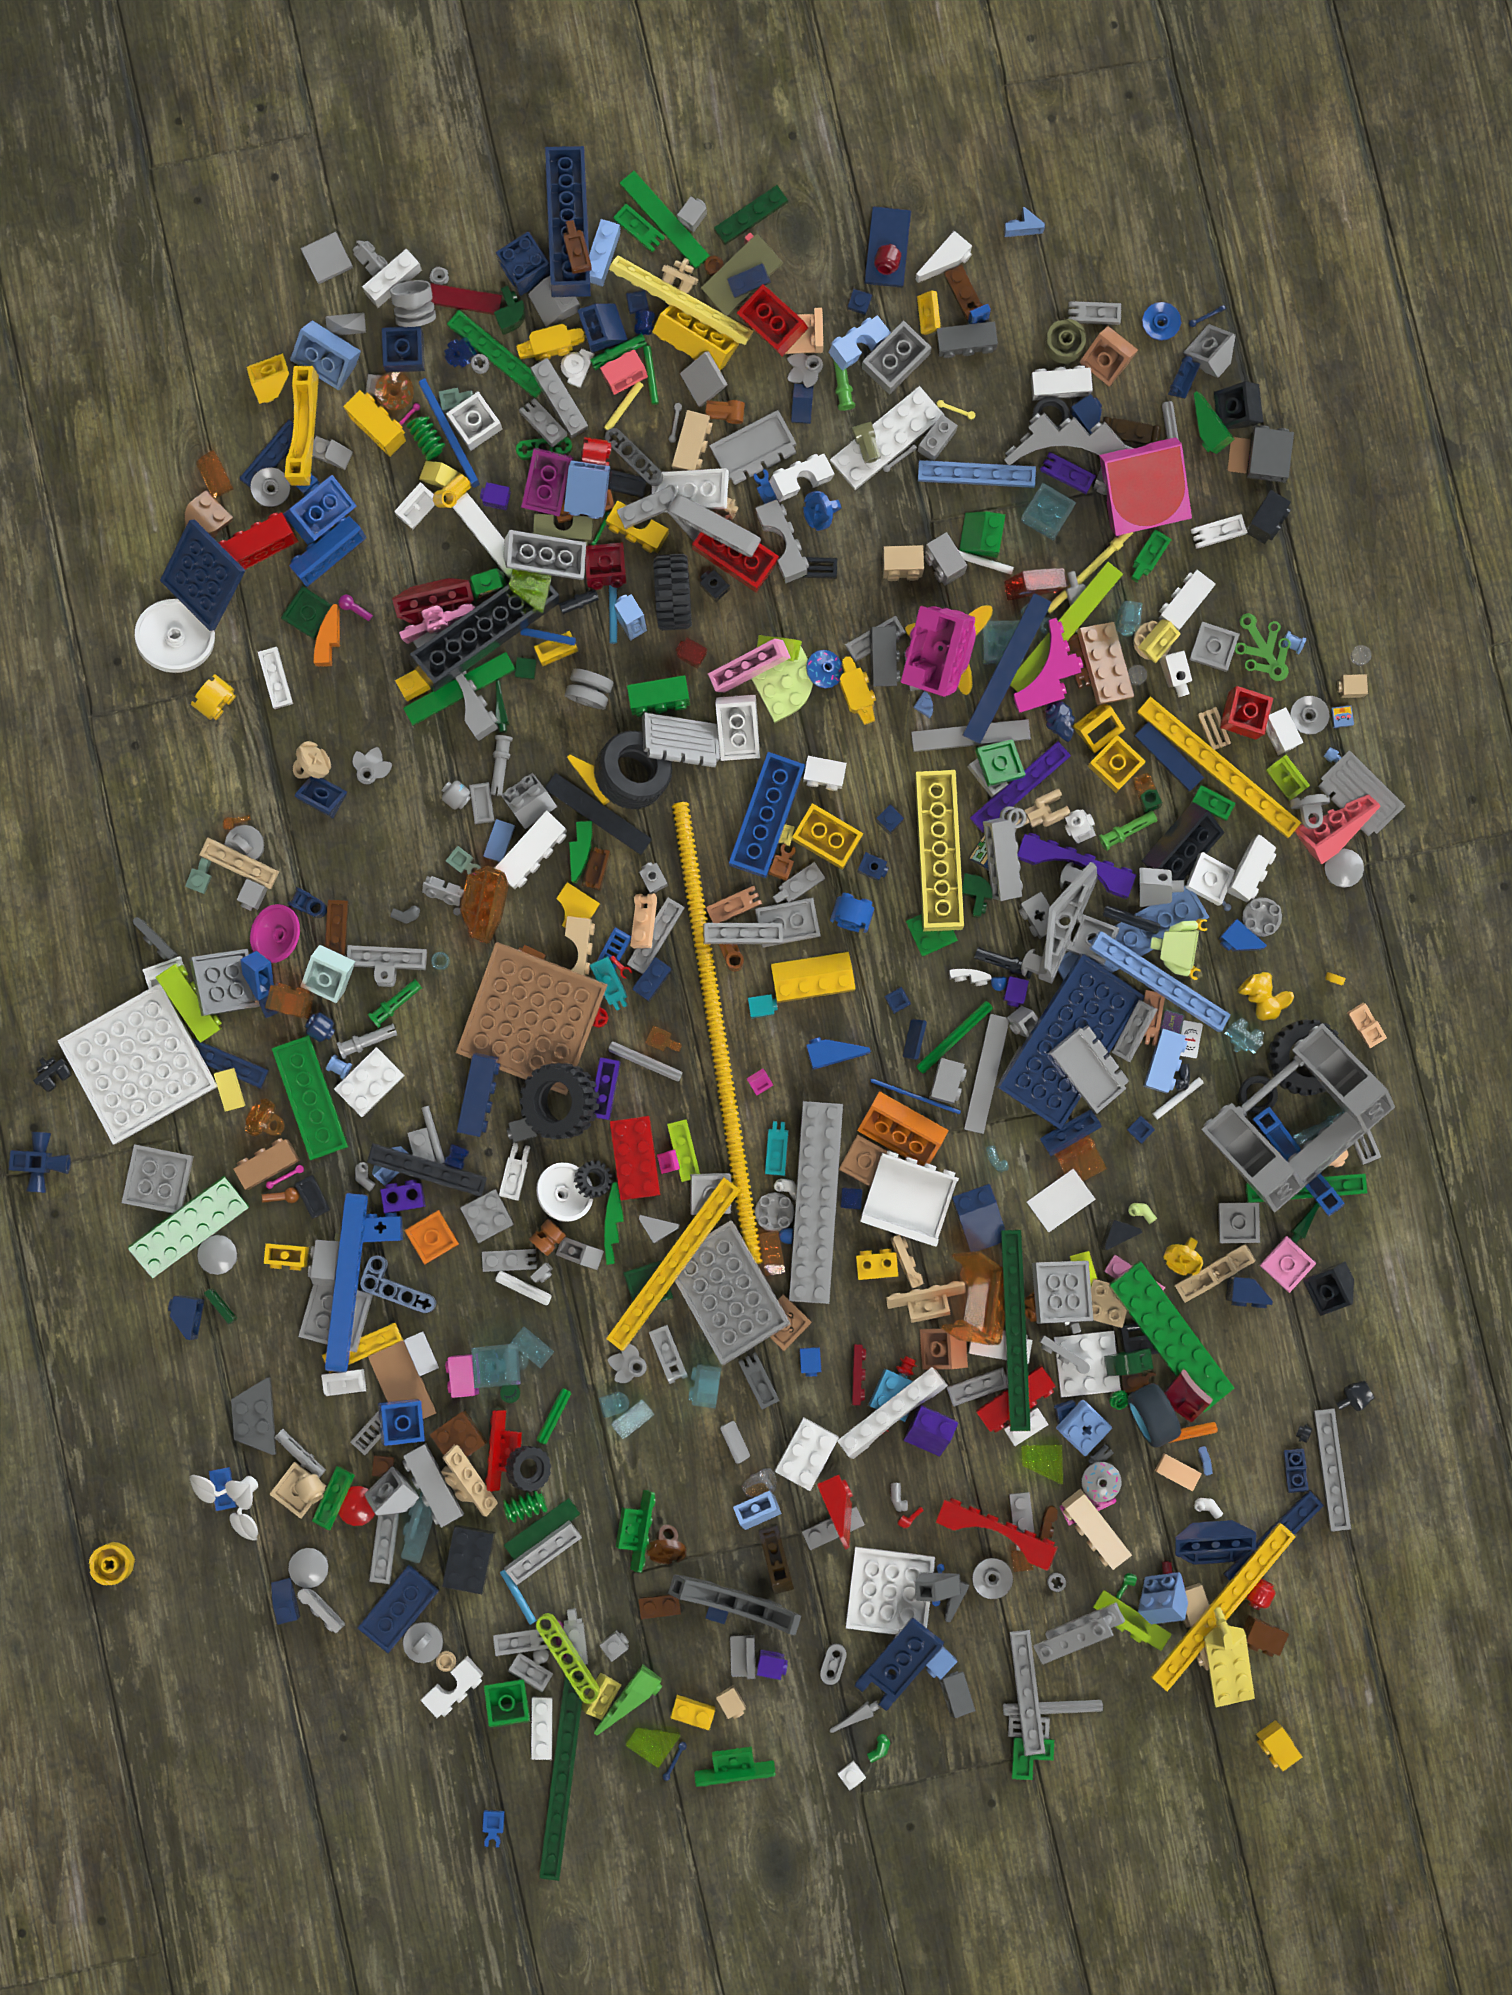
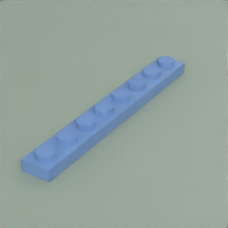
M1102 931L1097 933L1089 948L1090 950L1218 1032L1223 1030L1231 1014Z

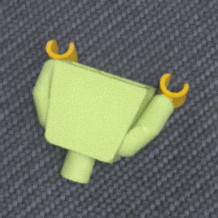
M1206 919L1182 921L1171 926L1169 931H1165L1163 939L1152 937L1151 949L1161 950L1160 959L1164 960V965L1174 974L1189 976L1194 980L1198 979L1196 976H1193L1194 971L1200 972V969L1194 966L1199 935L1197 930H1207V928H1201V923L1203 921L1207 922Z

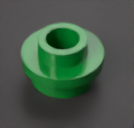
M1125 1391L1114 1392L1109 1399L1110 1405L1117 1410L1124 1409L1128 1405V1394Z

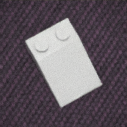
M756 695L716 698L721 761L760 758Z

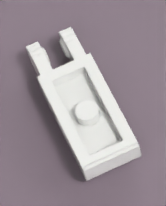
M513 1143L499 1196L519 1201L528 1164L527 1159L530 1146H525L522 1160H517L515 1156L518 1151V1143Z

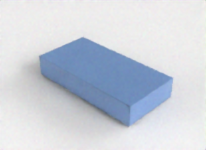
M496 819L484 857L498 862L503 860L515 825Z

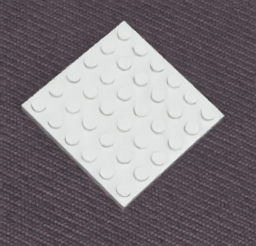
M160 983L58 1040L113 1145L218 1087L173 1002Z

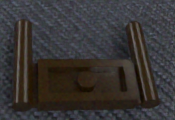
M1103 417V422L1107 423L1121 441L1143 445L1159 441L1161 426Z

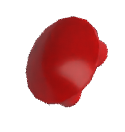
M352 1486L349 1488L338 1512L341 1519L347 1524L362 1526L370 1522L375 1516L364 1495L369 1489L362 1486Z

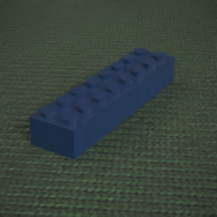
M584 146L545 147L551 297L591 296L590 271L572 274L563 238V233H567L566 221L574 220L576 231L581 230L583 232L589 254Z

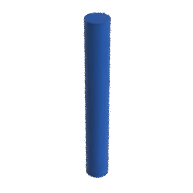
M525 628L520 632L524 636L573 646L576 643V638L529 628Z

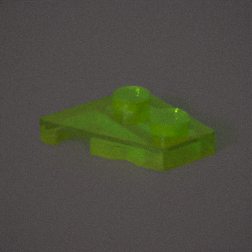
M513 569L509 589L540 613H543L552 576Z
M1061 1444L1021 1445L1023 1467L1059 1484H1063Z
M637 1727L625 1746L659 1769L679 1739L680 1734Z

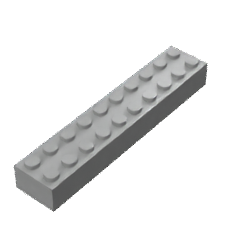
M803 1101L789 1301L829 1304L843 1104Z

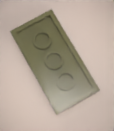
M757 233L701 289L724 315L729 316L755 290L734 298L727 279L762 263L770 277L783 262Z

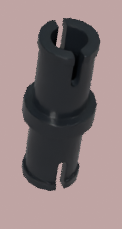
M592 589L581 595L576 594L574 598L558 603L562 614L565 615L578 608L581 610L584 608L583 606L592 602L599 601V597L595 589Z

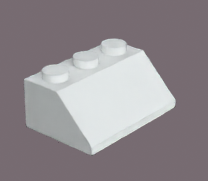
M1260 835L1254 837L1230 882L1227 893L1245 902L1254 899L1259 890L1256 888L1259 881L1263 882L1267 875V871H1265L1267 865H1271L1276 857L1274 853L1276 847Z

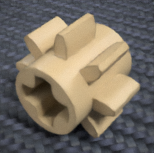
M727 496V509L713 510L719 516L733 520L738 507L735 506V499L732 500Z

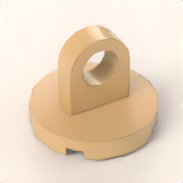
M307 741L297 748V760L293 765V773L297 778L306 779L312 776L319 779L329 773L331 769L330 759L323 749L317 748L318 745L316 743Z

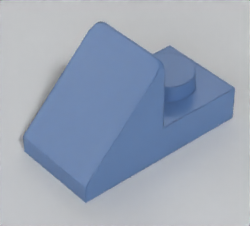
M1023 207L1022 222L1011 220L1005 223L1004 236L1043 234L1045 224Z

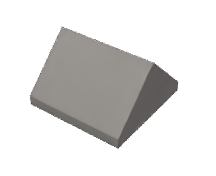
M643 1215L639 1217L653 1243L658 1242L680 1227V1224Z

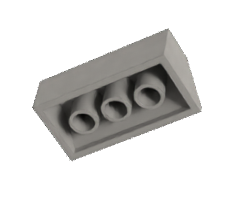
M509 530L504 539L503 558L506 568L578 580L584 579L586 542Z

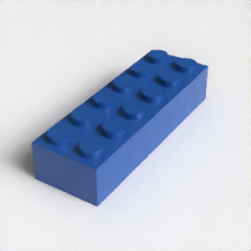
M770 752L767 753L732 852L729 866L767 878L800 784L805 764Z

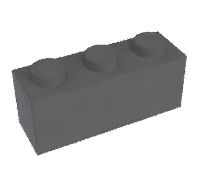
M995 321L937 328L936 331L939 357L952 358L957 354L971 356L974 352L988 354L997 349Z
M896 626L870 627L871 687L897 686V682H900V671L897 670L900 653L899 650H896V643L899 642V631H896Z

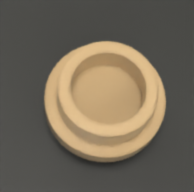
M443 1651L436 1658V1665L441 1671H451L456 1665V1657L450 1651Z

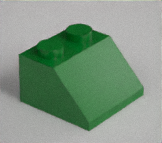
M987 511L965 513L959 551L998 558L1005 514Z
M524 1679L484 1686L490 1728L531 1722Z

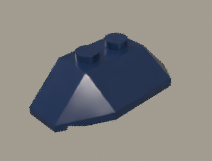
M1233 1520L1191 1523L1175 1537V1555L1194 1565L1235 1562L1249 1552L1256 1550V1532Z

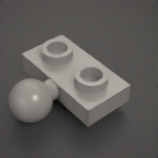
M535 1650L533 1652V1661L519 1653L508 1672L521 1680L524 1679L526 1683L543 1692L553 1673L540 1666L541 1663L548 1660V1650Z

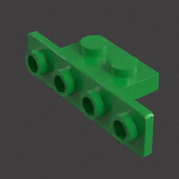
M643 1490L640 1509L622 1507L615 1546L618 1549L633 1550L630 1569L642 1573L646 1562L645 1551L649 1544L648 1533L652 1525V1509L656 1502L655 1493L649 1490Z
M752 1747L712 1752L714 1768L695 1771L696 1787L773 1777L776 1776L774 1761L754 1763Z

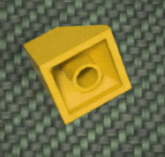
M283 353L247 366L250 382L259 404L263 402L268 403L277 398L289 375Z

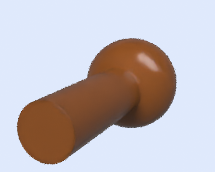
M293 1187L286 1189L285 1192L261 1195L262 1202L286 1200L288 1203H295L300 1197L298 1190Z

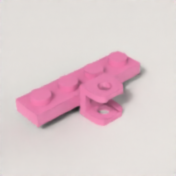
M464 604L452 612H443L440 606L425 609L421 612L425 620L419 625L405 627L403 631L399 632L401 639L409 644L427 632L432 634L445 630L475 607L472 604Z

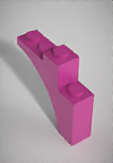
M1057 618L1048 621L1050 647L1043 669L1029 686L1013 694L1018 713L1064 699V694H1067L1064 683H1060L1059 680L1081 673V668H1083L1081 657H1077L1076 653L1068 655L1067 652L1070 651L1067 640L1063 641L1061 633H1064L1061 621L1058 622Z

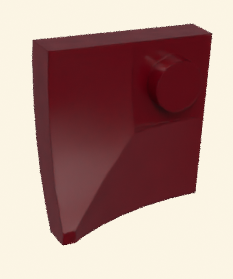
M1184 1369L1164 1391L1174 1411L1191 1423L1213 1400L1195 1384Z

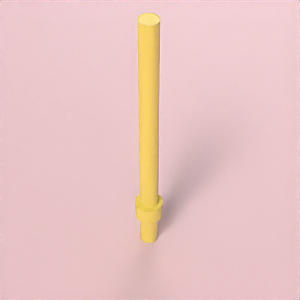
M1133 532L1120 535L1118 538L1115 537L1110 542V546L1077 577L1078 585L1082 584L1111 554L1122 548L1123 543ZM1070 584L1052 601L1047 611L1048 614H1051L1067 598L1066 589L1071 587Z

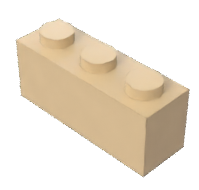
M687 410L672 464L673 471L701 470L703 462L700 459L701 453H705L708 444L705 438L707 434L711 433L713 426L709 415Z

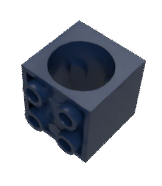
M529 232L495 252L499 266L519 296L530 291L543 279L550 276V264Z

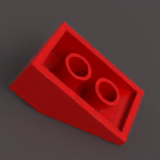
M837 1475L817 1484L846 1550L849 1548L852 1514L850 1497H853L846 1479L842 1481L840 1476Z

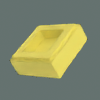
M785 824L779 844L784 843L790 846L794 826Z

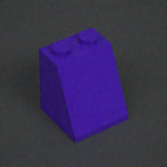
M920 1404L916 1409L903 1441L940 1457L951 1442L958 1422Z

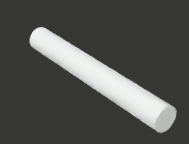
M959 551L965 561L1012 574L1014 568L1012 566Z
M1198 1077L1189 1084L1187 1090L1180 1091L1152 1113L1153 1116L1158 1120L1203 1084L1201 1078Z

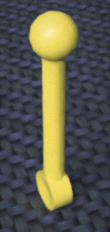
M942 400L937 401L939 408L945 407L966 415L970 420L975 418L973 411L966 412L945 404Z

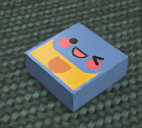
M1352 706L1331 708L1333 728L1354 725Z

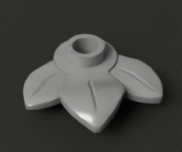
M797 353L787 358L788 362L794 367L788 375V381L792 383L803 382L806 388L813 386L817 382L818 373L823 368V362L820 357ZM811 364H816V365H817V366L814 367V368H811V367H810Z
M378 747L371 749L366 755L356 751L353 757V765L358 770L357 778L363 784H371L376 778H384L392 768V763L383 761L382 753ZM367 771L371 773L369 778L364 777V773Z
M628 1344L625 1350L622 1351V1354H615L608 1358L610 1366L618 1371L614 1380L619 1383H627L633 1377H640L647 1369L646 1362L639 1357L638 1349L631 1344ZM635 1363L640 1364V1370H634L633 1365Z

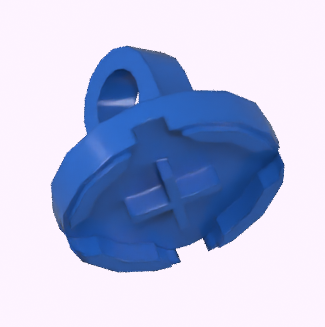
M815 491L807 494L805 497L806 507H804L803 512L808 525L820 531L827 529L831 525L833 513L839 511L842 507L839 500L829 501L823 492Z

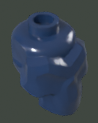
M1062 701L1050 703L1045 709L1046 726L1054 734H1058L1064 741L1069 742L1074 733V729L1071 727L1075 720V717L1072 715V709Z

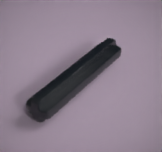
M1111 906L1104 908L1103 916L1154 934L1159 932L1160 924Z

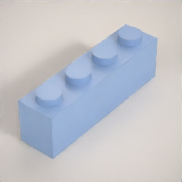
M632 594L629 596L623 595L616 600L617 603L614 604L617 618L631 641L647 631L644 614Z

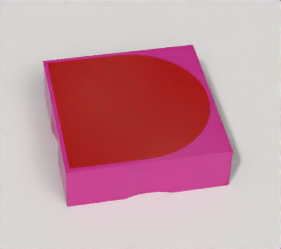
M1176 437L1149 443L1135 449H1123L1099 455L1103 482L1107 490L1110 528L1115 536L1192 518L1182 443Z

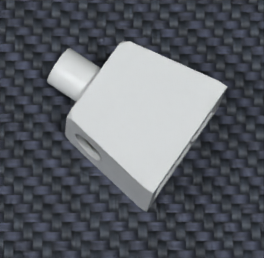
M1179 651L1161 657L1159 661L1168 687H1175L1178 697L1188 695L1189 690L1186 683L1191 682L1192 677L1185 652ZM1177 672L1180 675L1179 680L1176 678Z

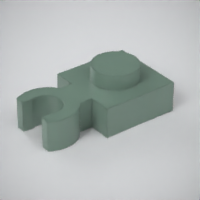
M459 846L455 848L446 860L448 864L461 874L464 870H467L468 876L474 880L476 877L472 875V870L477 868L479 871H482L478 864H471L474 858Z

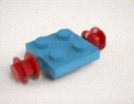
M907 1356L904 1359L900 1358L902 1364L901 1366H896L897 1370L901 1372L899 1375L884 1368L868 1405L879 1409L910 1385L913 1381L907 1379V1376L914 1375L912 1369L913 1367H918L915 1365L916 1360ZM909 1413L903 1416L900 1420L905 1422Z

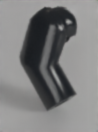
M1181 1064L1180 1080L1175 1082L1177 1090L1185 1091L1189 1088L1190 1083L1189 1064Z

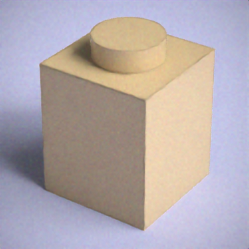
M1367 674L1343 675L1340 681H1337V692L1340 693V698L1365 697L1368 694Z
M734 1685L716 1695V1699L728 1719L731 1717L736 1719L744 1714L743 1710L746 1709V1705Z

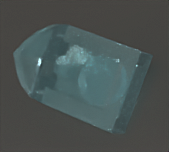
M615 1392L598 1398L604 1418L625 1412L629 1408V1399L621 1392Z

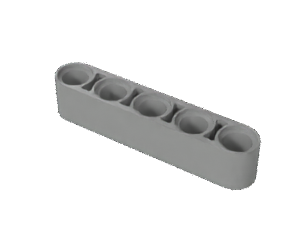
M676 494L667 511L674 518L748 557L753 556L761 541L757 535L679 494Z

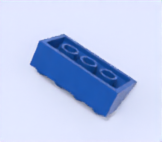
M350 516L340 519L334 529L324 532L321 536L322 539L317 543H311L306 548L305 553L301 556L297 555L291 560L290 568L306 587L366 539L360 526Z

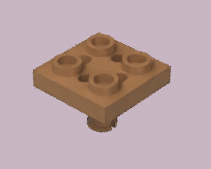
M782 1295L778 1302L791 1324L770 1336V1338L785 1351L812 1322L789 1299Z

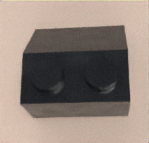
M1244 381L1214 392L1216 414L1227 429L1247 428L1264 422L1259 384Z

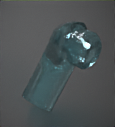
M994 1145L988 1146L986 1152L992 1166L997 1172L1003 1173V1171H1007L1009 1169L1007 1161L1003 1160L1000 1162L996 1147Z

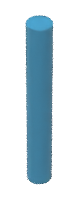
M609 585V643L615 644L617 643V614L614 604L617 603V588Z
M505 1569L502 1570L500 1574L529 1624L534 1623L537 1620L517 1585L506 1573Z

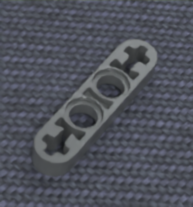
M617 428L609 429L605 434V440L611 443V447L651 486L661 484L663 474L659 468ZM613 434L622 442L620 445L615 440H612L611 436ZM626 446L632 447L630 455L623 454V449ZM639 459H644L646 462L642 468L636 467V462ZM650 469L653 474H656L657 479H651V476L646 471Z

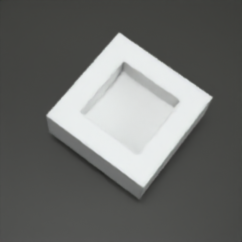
M854 1761L838 1772L839 1777L849 1790L866 1778Z

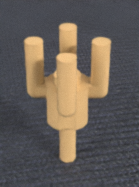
M1059 788L1037 798L1034 806L1024 810L1026 813L1024 825L1029 823L1033 828L1043 824V826L1047 827L1069 816L1070 810L1068 806L1052 813L1048 805L1061 799L1060 796L1062 794ZM1020 818L1015 825L1019 824L1022 818Z

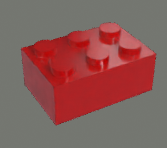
M764 284L737 312L741 320L782 357L808 330L806 323Z

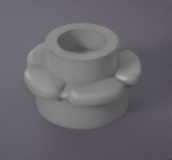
M442 267L434 268L430 274L431 282L438 285L446 284L449 280L448 271Z

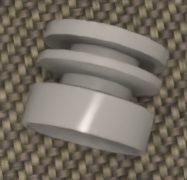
M422 280L407 281L397 284L390 289L392 303L394 306H397L394 309L397 325L416 327L428 324L436 319L434 303L430 301L433 296L429 282Z

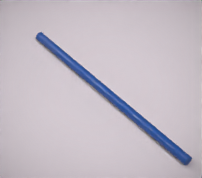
M871 1079V1083L905 1094L907 1096L916 1098L918 1100L927 1102L929 1104L938 1106L957 1114L961 1113V1111L958 1109L946 1106L944 1104L935 1102L933 1100L924 1098L922 1096L913 1094L900 1088L888 1085L875 1079Z

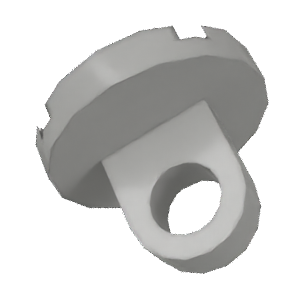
M1316 794L1306 796L1302 800L1294 798L1290 800V808L1300 809L1303 825L1308 829H1315L1323 822L1322 805L1329 804L1330 797L1329 795ZM1309 814L1315 815V824L1309 822Z
M237 826L226 836L224 845L255 860H258L264 852V838L252 826Z
M421 1622L414 1624L404 1635V1651L415 1662H431L438 1657L443 1648L441 1631L432 1623Z

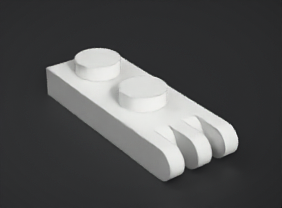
M1242 514L1191 529L1192 534L1200 533V535L1193 537L1194 541L1202 539V542L1195 544L1196 549L1247 534Z

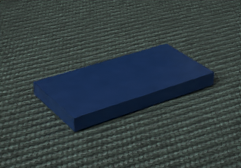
M873 207L865 284L903 288L911 210ZM892 244L901 252L899 268L894 273L884 275L874 266L875 256L879 247Z
M408 1565L359 1625L358 1629L386 1653H389L439 1592V1589L412 1566Z

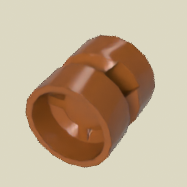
M547 1219L540 1226L541 1231H536L529 1240L546 1256H549L555 1249V1244H560L567 1235L550 1219Z

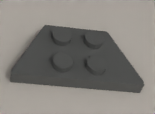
M268 1377L231 1399L234 1440L271 1455H276L271 1377Z

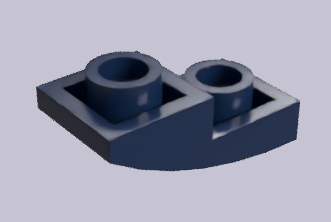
M1304 1449L1284 1450L1287 1492H1307L1309 1488Z

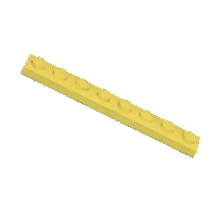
M617 256L610 265L609 270L614 272L615 275L623 277L633 285L645 289L649 294L663 299L667 304L681 309L683 313L699 319L701 323L708 324L719 333L733 338L737 343L746 345L754 332L620 256Z

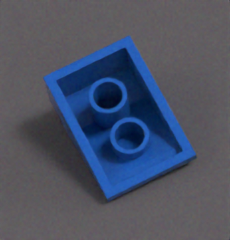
M331 475L284 512L283 515L306 544L309 545L357 505L334 476Z
M821 1037L809 1040V1044L806 1045L812 1070L867 1055L871 1052L869 1047L826 1039L821 1041Z

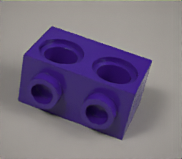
M417 1180L405 1181L404 1186L398 1187L397 1183L385 1185L386 1189H381L384 1213L426 1207L422 1183H417ZM411 1189H415L418 1193L415 1200L408 1198V1192ZM395 1192L398 1195V1200L392 1204L389 1202L388 1196L390 1193Z

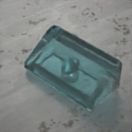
M642 1399L612 1422L611 1426L624 1439L655 1414Z

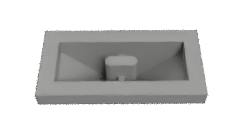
M365 314L326 316V328L336 336L366 333Z

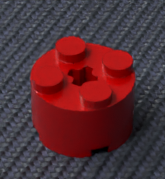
M584 437L580 462L609 466L606 458L609 459L611 443H608V440Z

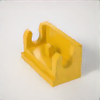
M570 631L562 634L564 636L572 637ZM549 640L534 646L542 667L578 652L576 644L573 646Z

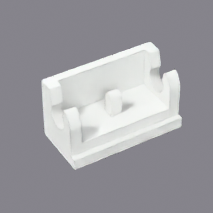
M420 482L395 510L397 517L413 530L435 506L433 503L434 494Z
M1287 708L1269 715L1266 732L1278 756L1303 743Z
M364 1369L322 1375L323 1390L326 1396L366 1391Z

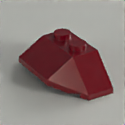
M446 578L412 586L392 598L397 618L403 619L415 626L425 620L421 613L425 609L440 606L443 612H452L457 610L459 606L470 604L474 600L469 580Z

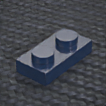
M763 263L727 279L734 298L758 289L762 284L767 285L771 283Z

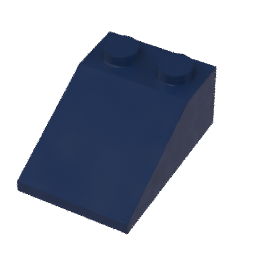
M990 1184L951 1197L971 1254L1001 1243V1230H1005Z

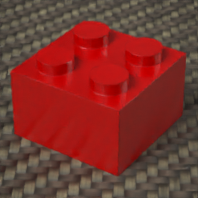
M1236 686L1228 692L1220 728L1255 740L1265 734L1273 698Z

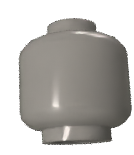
M454 781L452 784L448 782L441 790L444 792L442 800L454 810L462 809L471 799L469 796L470 790L460 781Z

